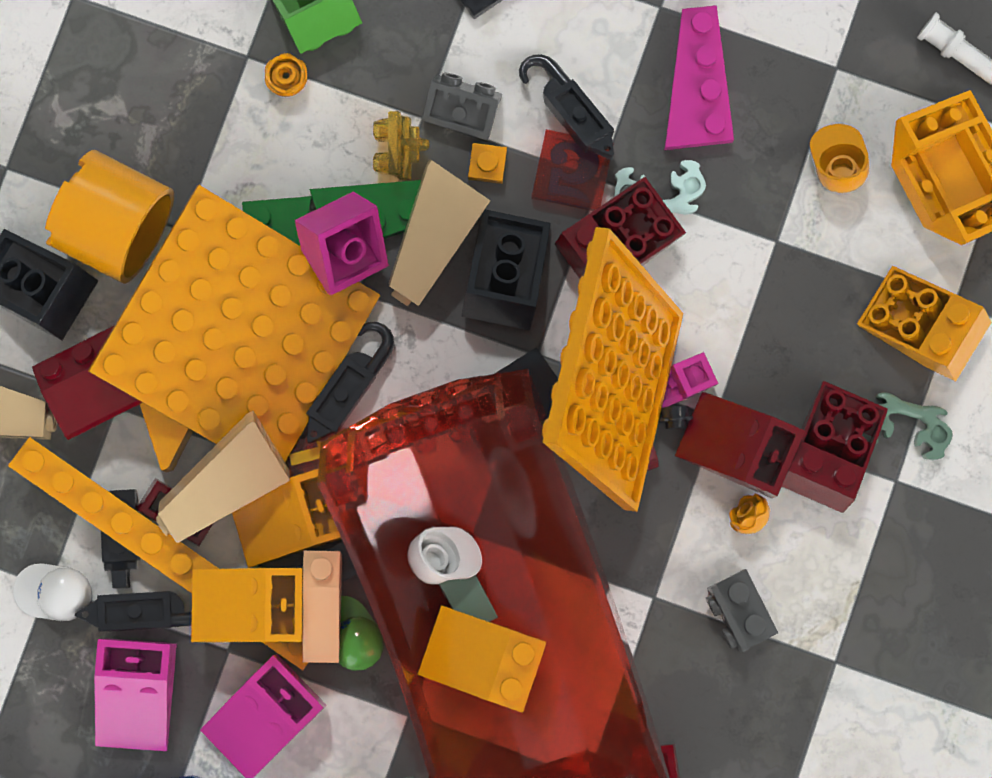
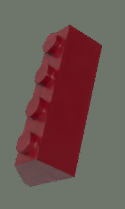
M114 326L32 366L40 391L67 440L143 403L88 372Z

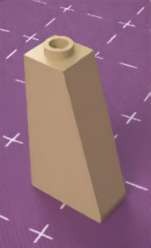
M431 159L426 164L388 283L389 287L394 289L391 295L406 306H409L411 302L418 306L421 304L491 201Z
M0 386V437L23 439L31 437L32 439L51 440V432L56 431L57 421L47 402Z
M254 411L246 414L159 501L158 516L156 517L157 523L166 536L168 534L172 535L176 543L290 481L289 468Z

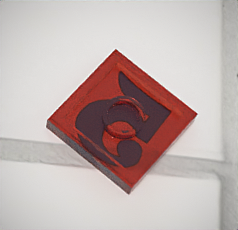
M546 129L532 199L590 211L596 210L601 206L610 159L591 151L584 153L570 134Z

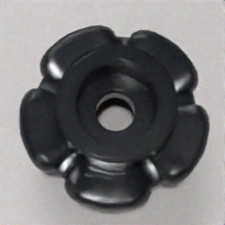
M689 406L661 408L659 422H665V429L687 428L686 421L692 420L693 416H689Z

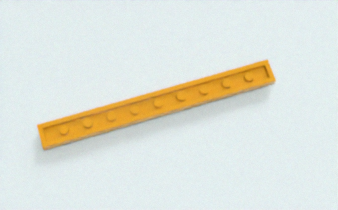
M31 437L27 439L8 465L11 469L191 594L192 569H219L182 542L176 543L172 535L168 534L166 536L159 526ZM303 626L302 642H262L302 671L308 663H303Z

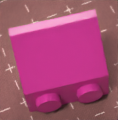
M354 191L295 220L301 251L329 295H333L389 266L378 208L375 204Z

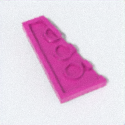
M717 5L682 9L664 150L733 143L734 135Z

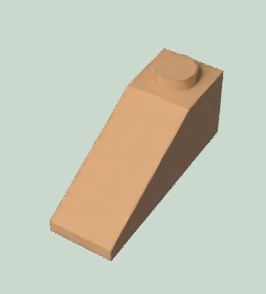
M304 551L303 663H339L342 554L340 551Z

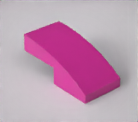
M704 352L670 367L671 370L662 408L670 407L719 384Z

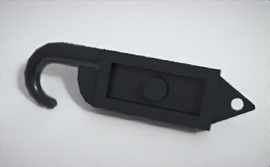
M532 55L521 62L519 77L524 84L529 82L527 71L532 66L544 68L552 78L543 90L544 103L583 152L591 151L613 160L612 137L614 128L574 79L571 80L558 63L546 55Z
M368 322L363 325L358 336H362L367 331H376L381 335V345L373 357L359 352L350 353L346 356L307 411L306 415L309 416L307 442L309 444L332 433L337 435L376 379V375L394 348V336L386 325L379 322ZM317 432V436L312 437L311 433Z
M170 591L97 595V600L75 613L77 618L97 627L99 632L159 629L192 625V612H185L181 598L176 593ZM84 611L89 613L86 618L82 617Z

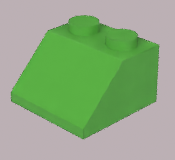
M272 0L300 54L316 50L324 42L336 36L346 35L356 26L362 24L353 0Z

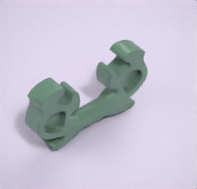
M887 392L876 395L877 399L884 401V404L879 405L888 408L881 428L884 438L891 437L894 431V423L889 420V415L901 414L921 420L926 425V428L916 433L914 446L918 447L925 443L930 448V451L922 454V457L926 460H938L945 456L944 451L953 437L951 428L937 418V415L946 416L948 414L945 409L938 406H921L903 401ZM863 433L862 436L870 442L871 436Z

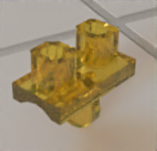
M399 111L388 112V118L373 122L375 140L379 142L388 141V152L375 153L373 156V169L379 174L392 175L400 180H411V163L420 162V151L428 150L430 148V141L420 138V128L416 126L411 127L410 117L402 116Z

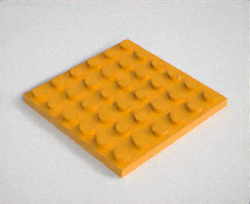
M197 185L88 372L215 444L246 414L254 411L282 459L286 462L309 421V416L306 415L307 411L346 357L378 301L380 294L357 282L333 295H329L301 251V246L201 185Z
M596 227L593 241H590L587 247L588 261L585 273L581 276L578 283L579 297L576 309L571 313L569 320L570 333L567 346L562 349L560 356L561 370L558 382L552 388V406L549 418L543 424V443L622 509L638 512L649 457L655 439L671 370L670 367L684 313L610 228Z

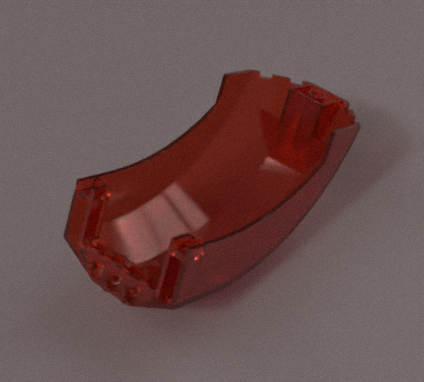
M529 369L457 379L390 403L321 442L317 484L348 551L379 626L411 716L428 771V778H669L655 726L623 625L564 460L543 443L542 429L547 416ZM433 527H457L469 533L477 542L482 555V566L476 576L498 616L490 622L547 642L523 713L418 675L441 605L451 608L439 585L428 584L418 579L408 563L407 553L410 543L424 530Z

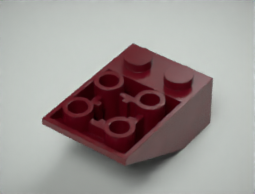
M643 177L564 230L556 240L555 246L580 279L585 273L588 261L587 247L589 242L593 241L596 227L610 228L642 266L685 235L686 232L647 178Z
M823 381L801 428L805 430V433L782 487L844 513L856 499L888 408ZM863 433L871 436L870 442L862 436Z
M702 391L692 414L693 419L687 425L675 457L767 497H777L805 430L773 416Z

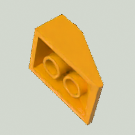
M441 605L418 675L523 713L547 642Z

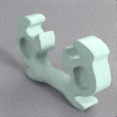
M684 160L680 163L679 167L686 171V173L678 176L673 171L670 175L671 188L678 190L679 195L673 199L663 200V202L672 213L687 215L697 211L698 205H690L688 203L696 200L703 194L706 182L699 171L700 164L696 161ZM623 168L615 174L617 184L614 197L637 182L629 179L633 174L634 168Z

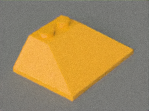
M969 90L896 120L891 166L923 227L960 245L969 243L992 232V129L972 91Z

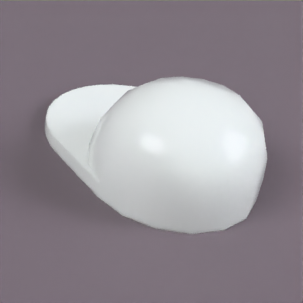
M433 527L424 530L410 543L407 553L408 563L418 579L428 584H439L455 579H469L475 576L482 566V555L477 542L469 533L457 527Z
M40 563L30 565L19 573L14 582L13 596L19 609L29 616L56 621H70L77 618L75 613L90 604L92 588L88 579L80 571L69 567Z

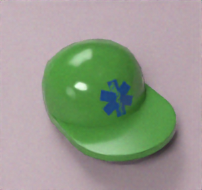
M341 596L339 664L352 671L368 669L381 658L384 649L383 634L362 603L354 598Z

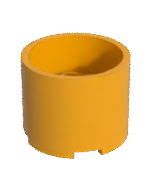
M91 150L79 160L78 165L82 167L80 171L76 172L69 182L64 180L54 199L45 229L51 232V237L47 239L46 244L126 284L141 271L156 248L172 211L174 191L172 188L97 150Z

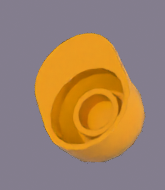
M833 124L819 129L810 140L811 155L816 167L817 176L826 189L832 192L846 193L856 190L864 184L869 174V157L862 135L857 129L845 124Z

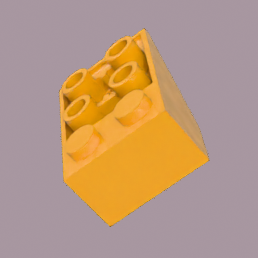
M892 266L857 325L924 367L956 382L992 322L983 306Z
M327 466L290 477L289 482L232 513L248 568L350 536L332 474Z
M303 568L192 569L191 642H302Z

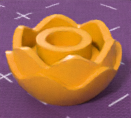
M280 54L270 60L265 66V84L273 93L279 96L290 97L296 95L306 85V65L292 54ZM285 73H288L289 78L285 79L283 78V75Z
M756 493L753 496H743L738 506L731 509L729 513L730 525L735 531L742 534H753L760 531L767 524L770 517V508L766 498Z

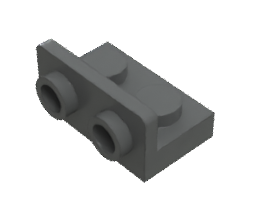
M444 72L442 76L436 75L431 81L421 121L488 140L502 94L495 92L496 88L487 83L476 82L475 85L462 82L463 78L456 74Z
M747 569L707 588L710 596L706 597V601L715 617L721 615L726 625V628L722 629V633L731 649L737 647L738 651L743 653L749 650L750 647L778 634Z

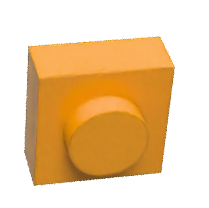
M473 143L468 180L503 184L507 147Z

